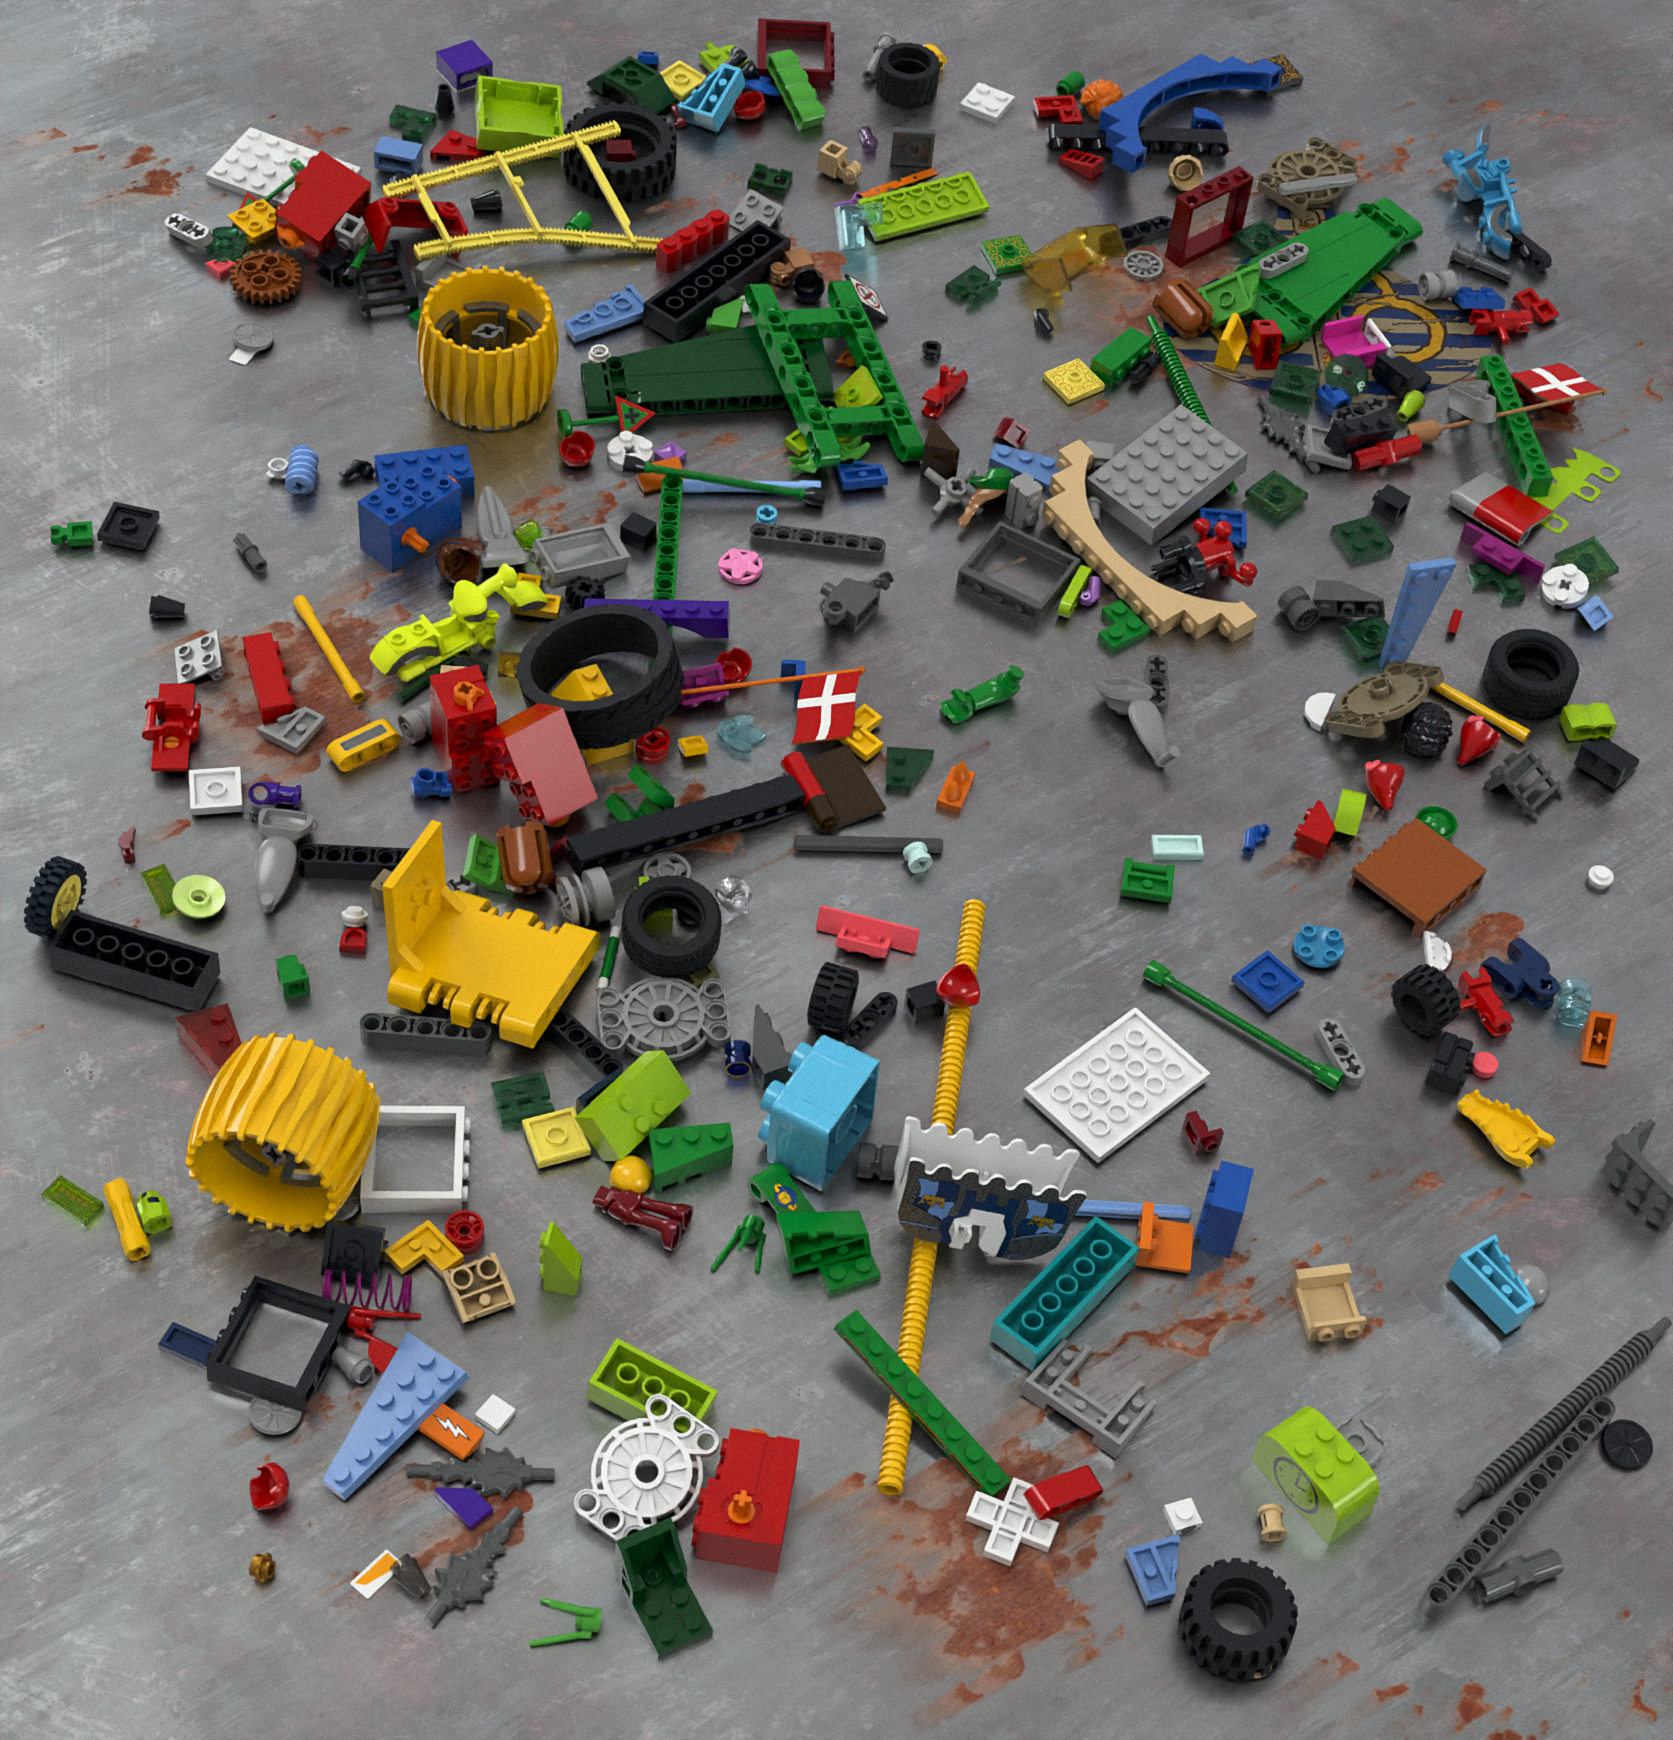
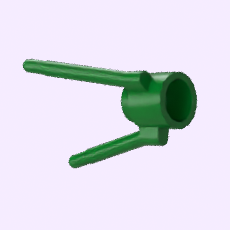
M746 1215L742 1225L737 1226L735 1233L712 1264L711 1270H716L740 1237L741 1240L737 1247L738 1251H742L746 1243L754 1244L755 1241L757 1242L754 1270L759 1272L763 1243L766 1238V1234L762 1232L765 1226L764 1221L756 1215Z

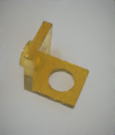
M498 651V677L517 678V662H520L519 656L521 652Z

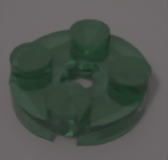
M223 226L213 229V241L204 247V252L209 260H216L217 262H227V260L236 262L237 258L243 260L242 255L246 254L248 250L247 236L244 233L243 235L238 233V229L234 227Z

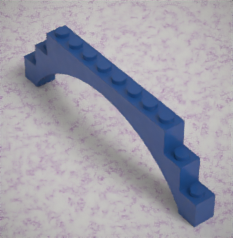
M1200 53L1101 110L1099 129L1106 132L1105 146L1113 150L1112 164L1131 174L1144 167L1147 148L1142 145L1138 130L1144 120L1162 105L1187 95L1213 90L1250 89L1263 90L1268 93L1280 85L1283 68L1264 58L1252 65L1233 56L1219 63Z

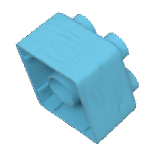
M827 1035L821 1036L814 1046L801 1042L795 1049L788 1065V1071L792 1072L793 1075L786 1084L774 1080L768 1086L761 1100L760 1109L769 1114L758 1133V1140L767 1144V1161L770 1164L776 1162L785 1165L794 1178L805 1182L821 1192L827 1187L873 1120L880 1071V1061L862 1053L854 1047L836 1041Z

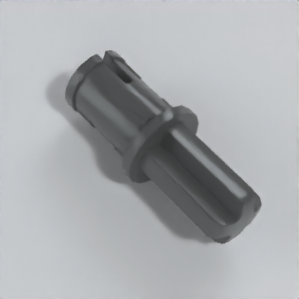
M237 533L233 542L240 550L241 557L249 562L255 572L258 573L265 570L267 563L260 555L259 548L252 544L244 533Z

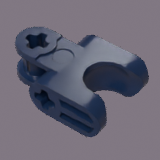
M1516 938L1508 945L1507 955L1514 962L1513 965L1503 963L1496 957H1489L1480 964V967L1485 968L1491 977V984L1506 997L1512 999L1521 995L1532 1007L1539 1010H1547L1552 1007L1554 996L1559 990V983L1549 974L1550 965L1547 959L1523 939Z

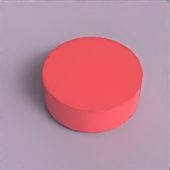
M1478 1052L1473 1059L1471 1070L1478 1077L1490 1078L1497 1071L1498 1060L1491 1053Z

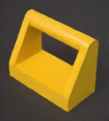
M1232 313L1219 341L1214 363L1216 366L1233 371L1236 370L1248 341L1247 333L1237 313Z

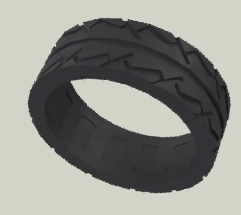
M629 604L589 606L573 611L571 614L563 615L538 631L537 635L530 639L519 656L520 662H517L516 676L527 709L537 703L563 707L578 748L583 750L615 747L649 733L660 725L665 717H669L680 701L683 694L681 690H684V675L668 625L653 612ZM611 652H632L649 656L655 660L647 673L636 683L608 697L588 701H569L546 694L555 679L564 671L578 662L596 655Z

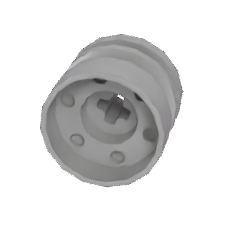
M602 867L584 870L582 872V883L574 873L570 874L568 879L565 876L557 878V901L566 923L576 926L581 924L585 927L590 923V915L597 923L614 919L616 911L614 896L609 879Z

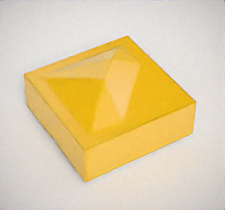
M702 735L678 739V747L685 757L709 753L708 744Z

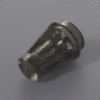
M405 1554L389 1568L393 1573L392 1578L412 1593L417 1600L424 1598L432 1590L415 1557L411 1558L409 1554Z

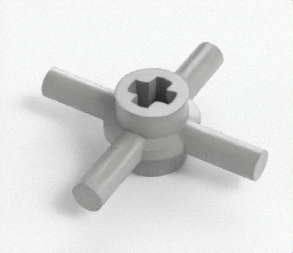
M930 467L925 471L924 475L940 487L941 499L931 509V513L934 516H938L946 506H956L961 503L968 507V501L971 499L967 497L966 484L969 478L976 474L974 468L969 467L960 478L951 477L948 480H945ZM979 506L975 514L979 516L983 508Z

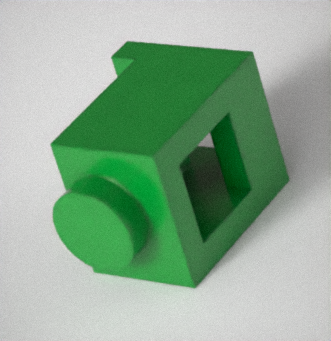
M286 955L275 959L277 977L284 999L310 994L309 976L306 973L305 965L299 964L297 955Z

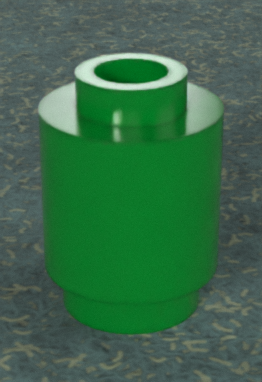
M1071 71L1056 86L1057 95L1077 94L1085 86L1083 75L1077 71Z
M577 211L564 225V230L566 231L567 228L569 231L571 229L573 231L577 229L578 232L579 230L582 232L585 230L587 233L593 227L591 215L584 211Z

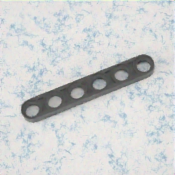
M755 523L749 529L750 542L763 547L868 560L882 559L886 550L884 540L871 536L766 523ZM762 532L765 534V536L758 537L755 536L754 533ZM786 535L788 539L781 540L777 536ZM801 538H809V539H811L812 541H811V542H808V543H805V542H802L800 539H801ZM824 541H832V542H834L835 544H834V545H825L823 542H824ZM849 543L856 544L858 547L849 548L846 545ZM876 546L879 547L881 550L872 551L870 547Z

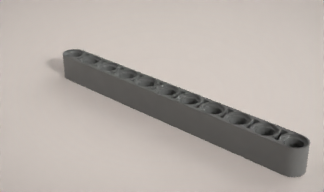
M1596 1396L1590 1401L1428 1585L1420 1602V1609L1426 1617L1439 1619L1446 1614L1473 1583L1475 1577L1480 1575L1602 1435L1616 1412V1406L1610 1398ZM1482 1540L1489 1542L1491 1545L1485 1544ZM1465 1559L1471 1560L1474 1564L1468 1563ZM1448 1578L1454 1579L1458 1584L1452 1583ZM1431 1598H1436L1441 1603H1436Z

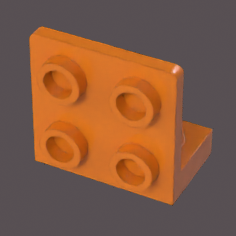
M1143 1202L1138 1222L1137 1246L1139 1247L1135 1266L1189 1273L1191 1270L1194 1226L1188 1223L1158 1219V1215L1154 1214V1203Z

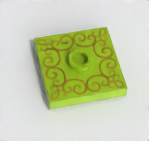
M862 365L834 392L833 400L838 408L842 406L862 407V405L875 406L883 397L870 372Z

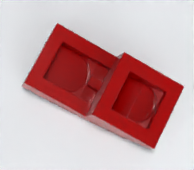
M1532 287L1515 294L1512 299L1521 310H1530L1533 319L1541 324L1560 315L1548 298L1541 300Z

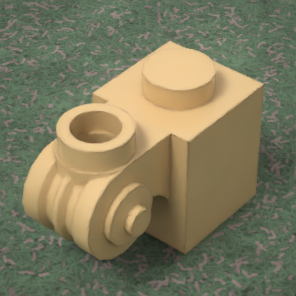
M829 140L819 150L818 171L833 178L839 177L848 185L854 184L856 178L863 172L862 165L858 161L847 162V147Z

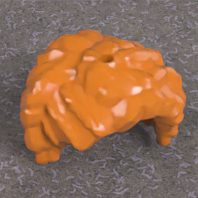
M1099 79L1098 81H1093L1092 84H1089L1082 91L1080 104L1085 105L1089 116L1095 120H1100L1099 115L1101 110H1103L1102 106L1108 107L1124 98L1118 84H1113L1109 80Z

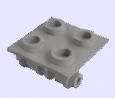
M750 189L730 215L729 225L740 231H743L757 220L769 227L772 224L779 225L782 222L780 213L784 207Z
M218 630L174 649L178 684H185L205 674H208L216 681L222 678L224 670L221 668L223 667Z

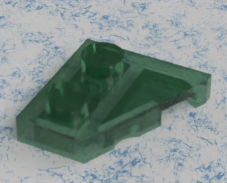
M887 747L885 790L910 792L916 780L924 773L928 762L933 760L934 750Z

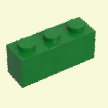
M1129 327L1092 358L1090 370L1106 386L1111 387L1117 381L1120 382L1129 371H1133L1140 360H1144L1151 352L1150 345L1152 339L1138 330Z

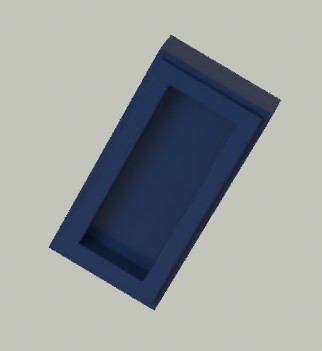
M172 1322L158 1343L159 1350L205 1370L204 1365L207 1361V1354L209 1351L213 1352L216 1347V1340L175 1322Z

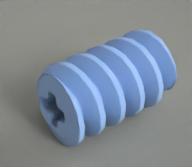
M300 444L293 447L290 452L284 487L292 494L306 495L314 490L319 457L310 447Z

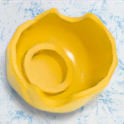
M626 1156L623 1160L616 1161L609 1173L610 1187H618V1190L629 1189L645 1193L652 1183V1170L643 1159L636 1156Z

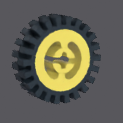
M56 856L45 863V868L41 867L39 870L40 876H35L33 880L36 883L35 886L30 887L29 892H31V896L26 899V903L29 905L24 908V914H27L24 917L25 928L28 929L29 933L52 941L69 911H80L77 908L79 904H83L84 899L81 896L86 893V888L83 887L87 884V879L85 878L87 872L84 871L85 867L82 864Z

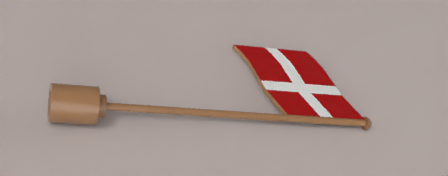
M1562 363L1510 374L1512 379L1524 385L1535 396L1546 402L1496 413V418L1603 394L1605 396L1607 389L1605 387L1599 388L1586 381L1575 370ZM1429 419L1407 424L1406 431L1407 436L1417 434L1421 443L1424 444L1438 441V436L1442 434L1441 430L1477 422L1470 419L1440 426L1439 422Z

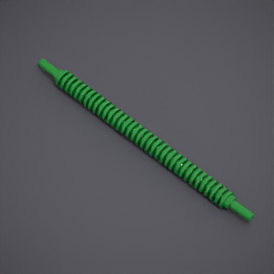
M1149 315L1146 321L1152 331L1151 341L1156 352L1161 357V362L1181 404L1212 426L1167 332L1159 328L1153 315ZM1234 481L1226 486L1230 494L1238 492Z

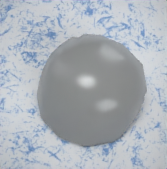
M1526 1264L1517 1267L1513 1271L1516 1276L1519 1275L1534 1299L1535 1305L1541 1304L1548 1297L1550 1283L1546 1273L1541 1268Z

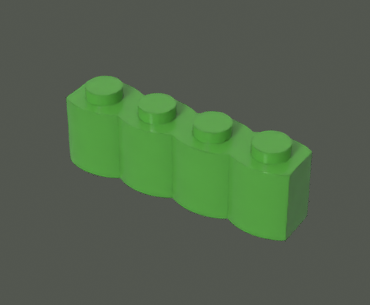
M792 49L769 54L766 61L767 69L774 79L779 93L783 96L785 105L792 114L797 128L804 130L821 125L826 116L824 106L817 100L816 90L808 83L806 71H803L799 66L800 60L798 55Z

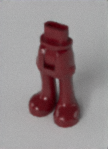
M601 1186L593 1198L594 1205L602 1207L604 1213H609L625 1225L633 1224L658 1232L661 1235L662 1246L670 1251H674L677 1247L681 1230L687 1229L693 1215V1206L683 1203L672 1204L652 1200L643 1196V1193L629 1189L618 1190V1187L615 1186L612 1189ZM642 1210L656 1213L668 1219L643 1213Z

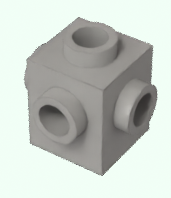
M348 213L344 214L334 229L337 243L346 250L350 249L357 252L359 247L364 246L368 239L365 222Z

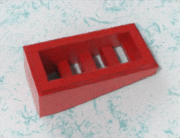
M1070 149L1058 158V162L1092 180L1103 171L1105 159L1100 156Z

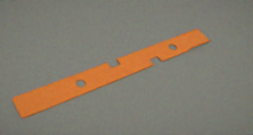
M930 168L901 178L900 182L895 180L859 194L863 198L876 196L889 191L888 188L896 189L937 175L938 172Z

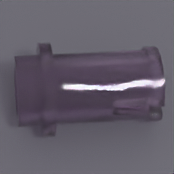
M864 126L861 128L864 133L859 129L858 135L862 140L864 150L872 152L877 148L878 140L873 136L871 129L868 126Z

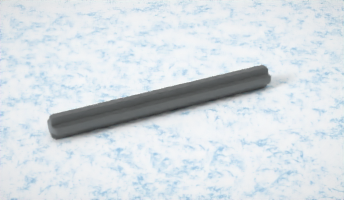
M794 836V849L903 852L909 844L923 842L928 849L927 853H942L943 839Z

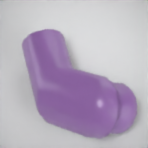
M1089 577L1088 589L1080 593L1079 602L1084 606H1090L1099 600L1100 577Z

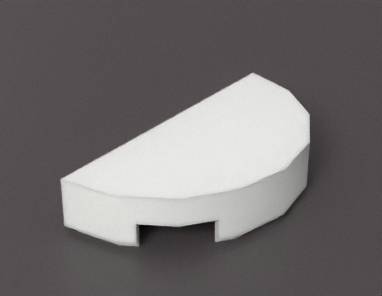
M1328 692L1317 693L1306 701L1303 715L1310 722V726L1319 732L1336 694Z
M1424 931L1422 940L1426 964L1436 967L1440 972H1444L1451 961V948L1447 942L1444 943L1436 937L1437 934Z

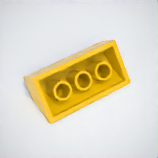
M597 664L574 670L551 693L552 697L569 701H588L613 695ZM634 739L615 747L579 750L582 751L586 763L592 765L634 752Z

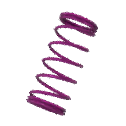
M327 1269L323 1278L322 1297L332 1300L333 1275L332 1270ZM345 1270L342 1271L336 1302L339 1300L343 1286L345 1304L351 1306L358 1288L360 1304L363 1308H366L374 1286L375 1303L378 1309L383 1307L389 1289L392 1309L394 1311L397 1310L402 1299V1310H409L412 1292L411 1275H404L399 1300L396 1307H394L392 1275L389 1274L383 1301L379 1307L375 1272L373 1273L366 1304L363 1305L361 1272L359 1271L357 1274L354 1293L350 1304H348Z

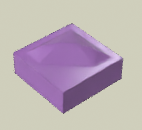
M671 441L654 452V458L658 461L677 456L681 462L687 456L686 451Z

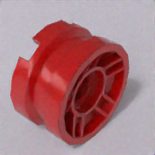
M657 726L649 733L635 739V754L637 758L647 764L663 762L669 754V734L665 729Z
M457 1211L446 1220L445 1237L463 1255L473 1254L483 1245V1220L473 1211Z

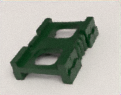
M755 163L750 178H748L747 189L760 191L761 188L762 191L764 189L765 191L769 190V192L773 191V195L785 197L788 185L793 180V171L768 169L767 165ZM755 174L764 175V176H766V179H765V180L754 179V175H755ZM775 178L787 181L785 185L774 183Z

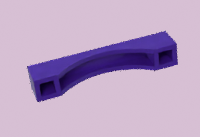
M585 598L584 608L603 604H629L653 612L667 625L687 629L704 638H729V601Z

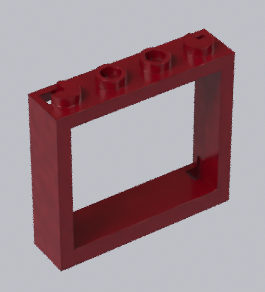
M758 18L757 69L759 77L765 76L772 79L771 84L776 86L766 66V39L823 42L824 70L802 69L806 71L808 83L812 88L830 89V82L835 80L834 32H831V22Z
M1238 166L1177 196L1165 257L1180 268L1240 238L1254 177ZM1229 193L1224 221L1188 239L1193 211Z

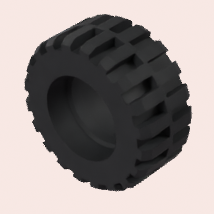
M1231 1558V1562L1221 1559L1215 1561L1213 1567L1206 1565L1201 1568L1200 1573L1193 1576L1189 1587L1186 1589L1179 1614V1623L1181 1625L1179 1631L1181 1639L1186 1640L1185 1648L1189 1654L1195 1653L1197 1655L1195 1661L1202 1667L1205 1664L1211 1667L1210 1672L1216 1675L1219 1672L1227 1674L1226 1678L1235 1680L1237 1676H1243L1244 1680L1253 1679L1255 1673L1258 1672L1263 1676L1270 1672L1271 1666L1276 1668L1282 1662L1283 1656L1287 1655L1297 1627L1296 1619L1298 1616L1297 1605L1293 1603L1295 1597L1290 1589L1285 1590L1286 1582L1281 1576L1276 1578L1273 1575L1274 1571L1269 1567L1261 1568L1257 1566L1258 1562L1249 1560L1248 1563L1241 1562V1558ZM1228 1602L1243 1604L1259 1615L1265 1628L1260 1632L1250 1635L1230 1632L1217 1622L1211 1609L1219 1604Z

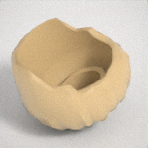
M1191 155L1176 157L1168 168V179L1171 185L1186 192L1201 185L1203 169L1200 161Z

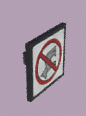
M846 273L844 276L846 280L852 282L864 310L867 309L887 321L889 318L876 291Z

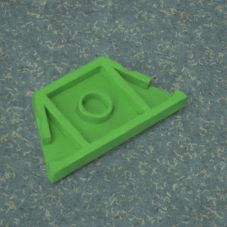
M1258 263L1197 290L1214 310V317L1210 324L1214 329L1228 323L1232 313H1237L1241 317L1254 311L1261 273V266Z

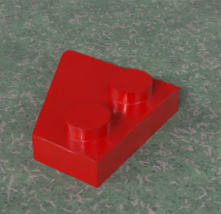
M451 129L430 151V158L437 159L438 155L450 156V160H472L474 162V159L478 161V158H481L488 150L477 149V140L475 138Z

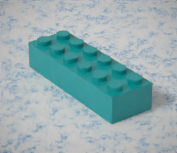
M1095 1216L993 1321L989 1339L1034 1372L1057 1345L1068 1337L1135 1266L1139 1247Z

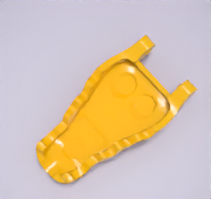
M1478 1089L1466 1094L1457 1104L1459 1112L1479 1127L1497 1153L1507 1162L1517 1167L1528 1169L1533 1164V1160L1529 1156L1539 1146L1549 1149L1555 1144V1138L1544 1132L1529 1115L1522 1114L1518 1108L1515 1110L1510 1109L1508 1103L1501 1104L1499 1100L1491 1102L1490 1099L1482 1097Z

